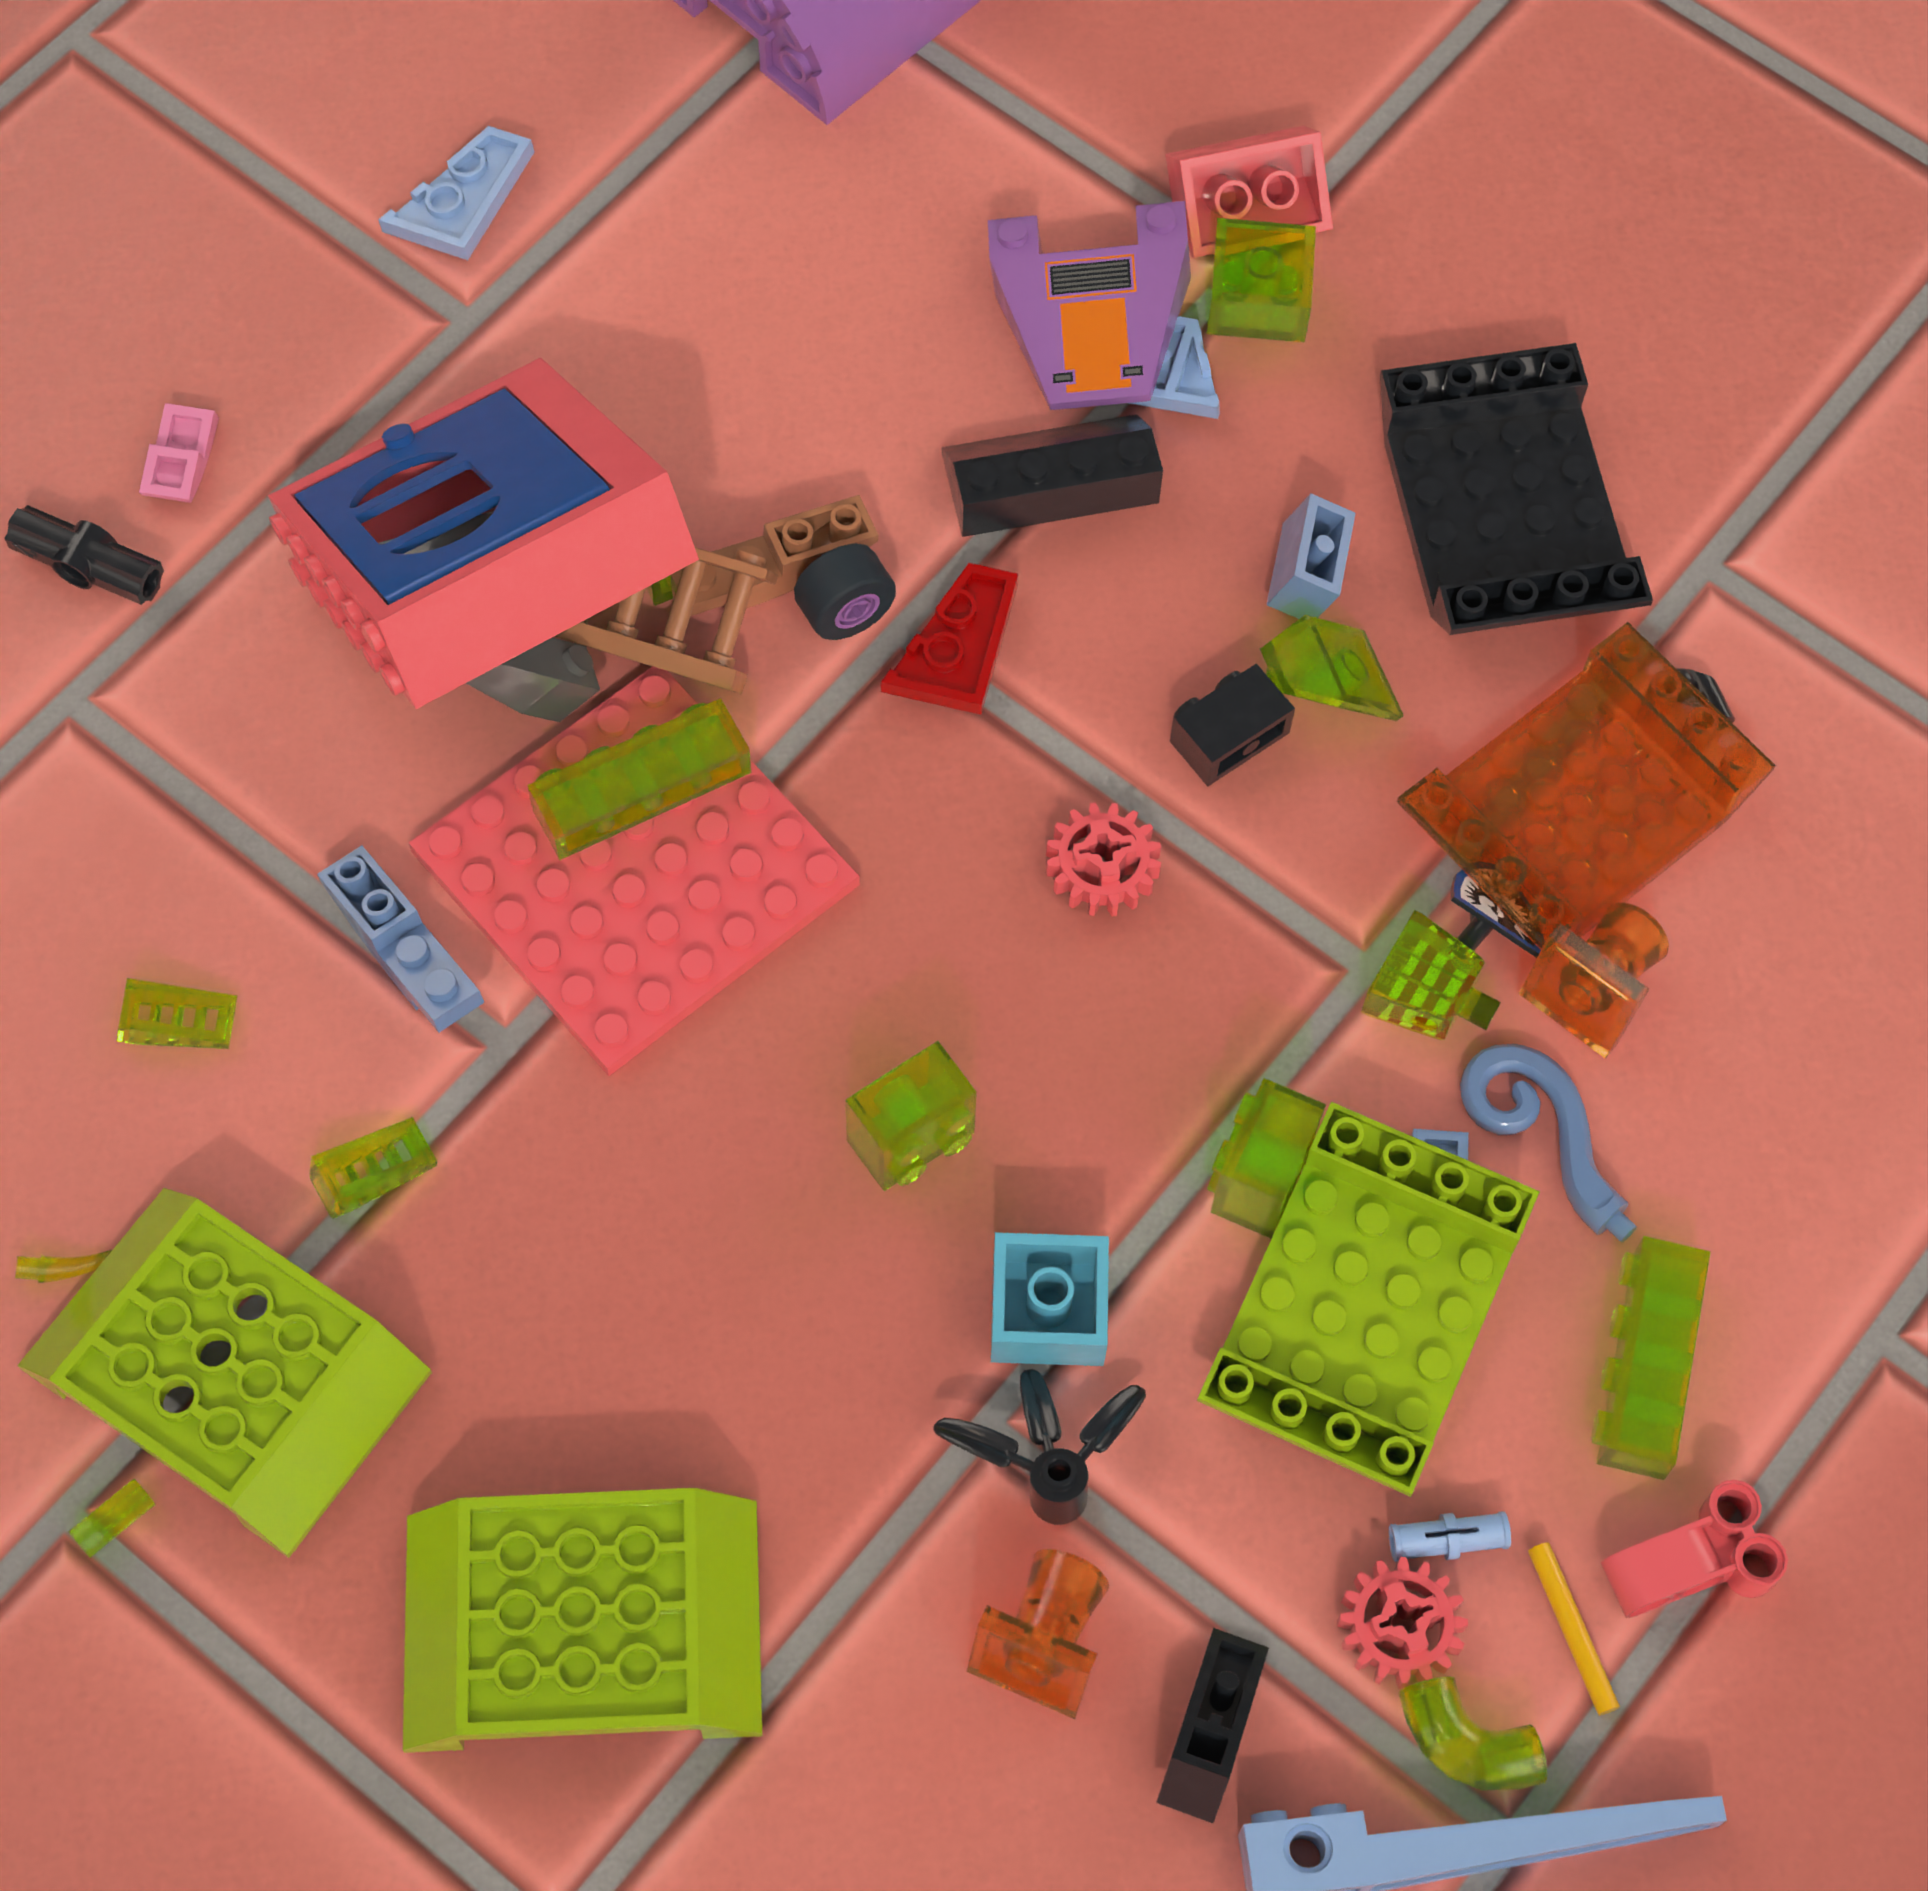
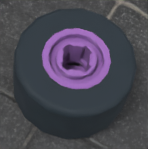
M853 543L832 549L810 563L796 582L794 596L798 606L819 636L823 639L839 640L852 637L880 620L890 609L896 597V585L875 552L869 546Z

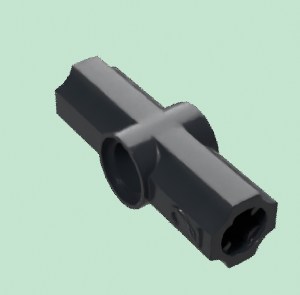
M29 505L23 509L17 508L8 521L5 541L10 549L50 565L62 579L78 588L90 589L94 584L140 605L148 600L152 601L160 589L161 577L164 573L160 561L118 544L110 533L92 522L80 520L76 525H73Z

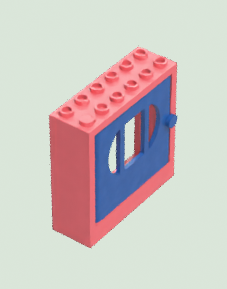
M541 357L410 424H397L388 428L383 433L382 438L268 495L276 513L269 517L270 523L283 545L288 544L294 555L288 561L301 586H308L320 608L325 606L331 620L338 629L343 627L356 651L362 650L365 659L375 673L380 671L391 693L394 696L403 693L415 709L424 706L699 560L668 472ZM496 507L492 515L467 536L434 550L404 554ZM393 539L385 544H379L380 542Z

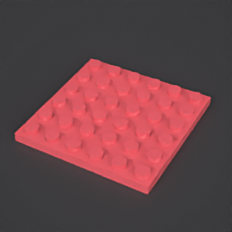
M653 666L409 842L414 856L608 1076L612 1075L860 885V877L677 680L668 671Z

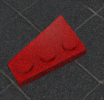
M968 563L936 606L934 616L920 634L916 633L906 647V653L894 670L890 669L880 682L881 692L982 715L1016 594L1019 574Z

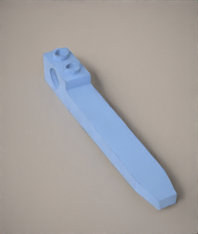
M1722 1796L1367 1835L1363 1811L1347 1812L1346 1804L1334 1803L1311 1808V1817L1288 1819L1285 1810H1272L1251 1815L1252 1823L1243 1824L1238 1834L1246 1891H1388L1669 1838L1719 1827L1727 1819ZM1297 1839L1311 1841L1319 1850V1865L1305 1868L1296 1864L1290 1855V1843Z

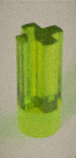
M134 1478L68 1532L91 1558L156 1504Z

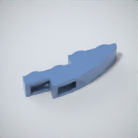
M362 845L317 874L338 908L414 1009H420L439 1033L485 1003L479 989L422 923L416 908Z

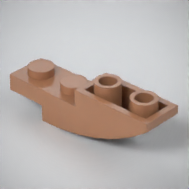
M860 495L766 523L764 524L763 536L712 552L734 559L737 550L767 559L764 568L778 574L775 585L755 579L747 604V608L793 591L803 571L810 563L824 553L839 546L853 543L864 544L870 547L878 541L879 535ZM706 564L691 616L726 605L735 572ZM683 568L667 576L675 594Z

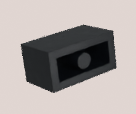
M1256 663L1242 673L1239 671L1231 672L1217 684L1213 692L1199 700L1197 697H1194L1183 703L1173 716L1170 743L1207 786H1210L1288 735L1291 730L1295 707Z

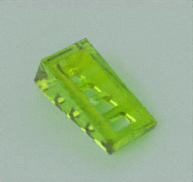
M127 978L116 1042L152 1046L229 1049L237 995ZM140 1006H151L149 1021L138 1019ZM162 1007L173 1008L171 1024L160 1022ZM185 1008L196 1009L193 1028L182 1026ZM207 1009L218 1010L215 1031L204 1029Z
M411 1117L311 1156L309 1176L330 1217L334 1219L356 1210L436 1167L437 1159L414 1118ZM401 1140L412 1158L403 1162L394 1144ZM380 1151L389 1165V1168L382 1170L375 1157V1154ZM359 1162H361L368 1175L362 1179L354 1167ZM340 1173L346 1185L341 1186L335 1175Z

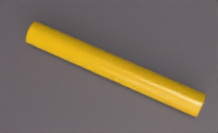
M1545 1542L1528 1550V1553L1598 1716L1619 1709L1618 1700L1550 1543Z

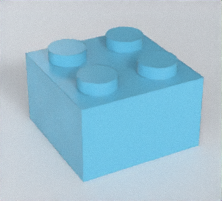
M995 1232L990 1362L1104 1366L1108 1346L1109 1236Z

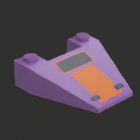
M1185 201L1137 205V245L1042 254L1037 215L988 220L989 258L995 296L1050 410L1151 401L1191 280Z

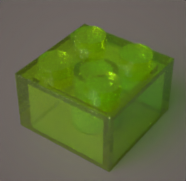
M1217 218L1212 253L1207 334L1305 343L1312 306L1316 226Z
M936 1041L845 1099L847 1142L883 1191H886L896 1183L900 1186L908 1185L924 1173L927 1163L943 1153L946 1157L958 1153L972 1140V1134L975 1132L977 1091L940 1042Z
M1263 1078L1256 1096L1246 1092L1233 1121L1235 1126L1229 1141H1223L1212 1166V1171L1214 1172L1207 1187L1208 1191L1215 1193L1211 1213L1272 1239L1305 1166L1326 1104L1266 1078Z

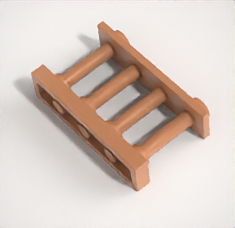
M695 547L699 560L683 568L663 636L657 635L655 645L637 640L636 637L639 629L634 628L646 588L620 601L615 620H609L606 630L588 625V618L555 637L742 694L748 674L733 669L736 659L731 658L755 579L775 585L778 574L765 569L767 559L737 550L734 559ZM708 564L735 572L712 650H706L702 660L685 654L687 644L683 643V639L705 567Z

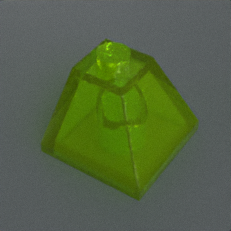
M1304 615L1260 648L1268 667L1266 669L1267 676L1284 694L1397 721L1404 716L1365 630Z

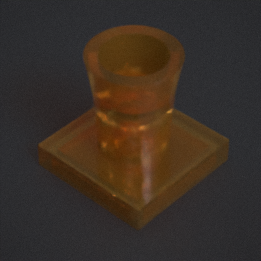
M1624 902L1614 903L1605 910L1587 941H1584L1560 923L1548 936L1518 994L1606 1059L1618 1045L1650 990L1637 979L1663 960L1668 954L1669 942L1667 935L1652 915L1636 905Z
M1057 1549L1037 1551L1033 1556L1027 1586L1016 1617L988 1605L986 1606L977 1626L967 1672L1075 1719L1083 1702L1098 1653L1076 1644L1090 1616L1109 1590V1582L1105 1575L1093 1564L1074 1554Z

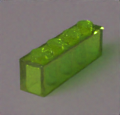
M721 698L708 704L698 703L687 708L679 717L662 725H649L640 729L632 738L613 747H599L591 751L582 761L564 769L554 768L544 772L535 782L527 785L531 807L558 859L562 860L752 773L750 749Z
M1643 1236L1634 1253L1625 1252L1618 1283L1619 1285L1627 1286L1624 1305L1616 1304L1609 1332L1610 1337L1618 1339L1615 1358L1609 1356L1606 1358L1600 1382V1389L1609 1391L1606 1411H1597L1591 1433V1443L1600 1445L1596 1464L1665 1480L1676 1465L1711 1251Z

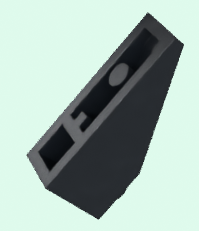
M1213 1628L1156 1803L1214 1823L1230 1779L1269 1647Z

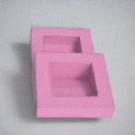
M165 403L156 445L149 444L139 490L141 495L192 502L212 448L219 419L215 411Z

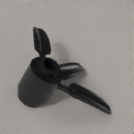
M1034 1369L1024 1370L1020 1375V1392L1026 1424L1032 1443L1042 1445L1044 1450L1034 1461L1017 1454L1019 1445L1015 1439L988 1427L954 1418H943L934 1424L933 1431L937 1436L981 1459L1002 1468L1008 1467L1012 1463L1029 1471L1030 1504L1033 1511L1045 1522L1063 1525L1076 1520L1086 1508L1088 1469L1085 1461L1093 1451L1102 1453L1110 1447L1141 1407L1146 1398V1391L1139 1385H1130L1111 1398L1081 1430L1079 1434L1080 1440L1085 1445L1076 1454L1068 1449H1054L1053 1443L1060 1440L1062 1431L1051 1394L1039 1371Z

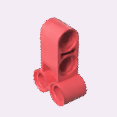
M1735 1479L1723 1481L1713 1489L1701 1506L1697 1521L1630 1546L1601 1562L1626 1618L1639 1616L1723 1582H1727L1730 1588L1740 1596L1748 1598L1761 1597L1775 1586L1787 1570L1788 1558L1785 1548L1777 1539L1768 1534H1755L1753 1526L1761 1515L1762 1505L1759 1495L1752 1486L1744 1481ZM1726 1501L1737 1506L1742 1514V1523L1735 1524L1724 1520L1718 1513L1717 1502ZM1752 1554L1760 1557L1767 1565L1768 1577H1756L1749 1573L1744 1567L1743 1555Z

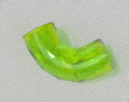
M1448 1676L1425 1680L1405 1687L1398 1692L1406 1723L1421 1753L1448 1778L1478 1790H1517L1546 1783V1757L1536 1729L1531 1724L1501 1731H1489L1479 1727L1468 1717L1462 1705L1455 1677Z

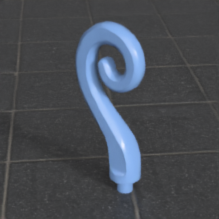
M1500 1044L1481 1050L1470 1060L1464 1069L1460 1082L1461 1099L1470 1118L1484 1130L1497 1135H1514L1525 1131L1535 1123L1540 1113L1541 1102L1533 1087L1523 1080L1513 1084L1511 1095L1516 1107L1509 1111L1495 1108L1487 1099L1486 1088L1489 1081L1501 1073L1520 1074L1536 1083L1551 1100L1557 1115L1562 1181L1567 1198L1574 1211L1597 1235L1602 1234L1608 1229L1621 1243L1627 1240L1637 1228L1623 1214L1629 1203L1601 1176L1595 1166L1590 1127L1585 1107L1577 1087L1567 1072L1549 1056L1524 1045Z

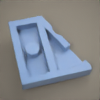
M1178 316L1151 401L1130 404L1214 419L1219 418V399L1215 393L1211 368L1207 354L1204 351L1198 319Z

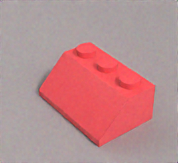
M1299 126L1165 154L1172 202L1185 201L1188 245L1191 257L1193 258L1333 229L1321 132L1306 126Z

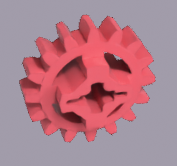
M1095 802L1090 803L1089 815L1084 817L1077 810H1071L1069 826L1057 822L1054 826L1055 839L1048 840L1046 856L1051 859L1047 860L1046 875L1056 877L1053 891L1056 895L1069 891V907L1072 909L1082 901L1089 903L1088 912L1091 916H1095L1099 906H1107L1110 915L1117 916L1118 904L1124 902L1129 908L1134 910L1138 905V893L1150 896L1154 885L1152 879L1159 878L1161 862L1157 861V859L1160 858L1161 844L1160 842H1149L1152 839V825L1147 824L1138 828L1136 826L1138 812L1133 810L1125 818L1118 815L1117 803L1111 804L1108 813H1100ZM1087 835V837L1082 843H1076L1079 839ZM1132 875L1129 879L1120 883L1123 876Z
M1406 1557L1399 1558L1394 1571H1389L1383 1560H1379L1373 1567L1374 1579L1363 1572H1359L1353 1582L1360 1593L1346 1590L1341 1600V1603L1346 1608L1352 1610V1612L1340 1614L1337 1620L1338 1627L1351 1630V1634L1341 1644L1342 1649H1358L1360 1656L1354 1666L1358 1671L1366 1668L1369 1664L1377 1668L1374 1683L1380 1685L1388 1674L1395 1675L1398 1689L1404 1690L1408 1685L1410 1676L1415 1675L1418 1682L1422 1686H1426L1432 1680L1431 1667L1445 1674L1452 1666L1449 1657L1445 1653L1459 1655L1464 1647V1643L1459 1638L1453 1636V1634L1464 1632L1468 1626V1619L1454 1616L1453 1614L1464 1600L1461 1595L1446 1596L1444 1590L1450 1581L1447 1575L1435 1582L1428 1578L1430 1564L1424 1562L1417 1572L1409 1571ZM1406 1588L1413 1589L1424 1595L1426 1598L1423 1599L1417 1595H1414L1406 1591ZM1376 1594L1378 1598L1376 1604L1380 1613L1378 1616L1372 1617L1369 1622L1364 1623L1366 1604ZM1396 1613H1398L1401 1620L1412 1619V1621H1415L1408 1634L1403 1626L1393 1627L1389 1625ZM1440 1623L1438 1643L1429 1652L1427 1649L1429 1642L1425 1633L1433 1628L1435 1624ZM1383 1647L1398 1654L1400 1659L1388 1656L1378 1648Z

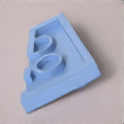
M488 126L447 161L448 169L429 185L422 182L411 191L412 199L397 212L390 209L378 220L382 232L468 260L533 156L534 148L531 139Z

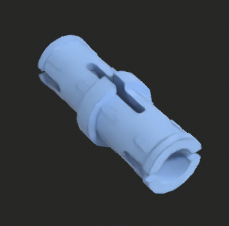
M1505 1511L1498 1512L1497 1514L1455 1518L1453 1513L1440 1514L1439 1520L1400 1525L1390 1524L1389 1544L1394 1562H1398L1400 1557L1411 1559L1444 1555L1446 1560L1459 1559L1460 1553L1498 1548L1509 1549L1511 1547L1510 1524Z

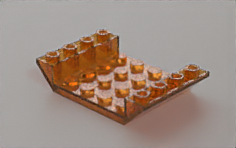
M1627 622L1590 650L1582 672L1446 776L1438 768L1434 769L1400 795L1397 803L1528 938L1545 953L1574 944L1721 827L1770 775L1776 765Z

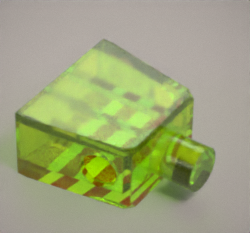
M1414 910L1369 987L1361 1013L1437 1040H1445L1458 1016L1487 1031L1502 1002L1475 988L1485 964L1483 958L1428 917Z

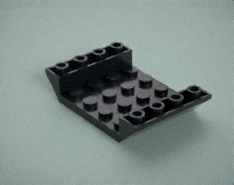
M1576 343L1381 370L1380 386L1386 453L1430 617L1449 635L1650 606L1653 602L1640 556L1629 558L1625 556L1581 406L1589 384Z

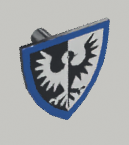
M1480 865L1463 868L1454 876L1451 885V901L1470 913V924L1449 946L1450 952L1457 959L1466 961L1493 929L1537 959L1541 956L1539 932L1530 911L1497 868Z

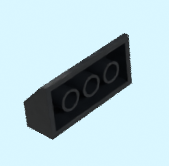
M1137 414L942 447V456L962 537L1158 504L1160 500L1163 477L1161 460L1152 428Z

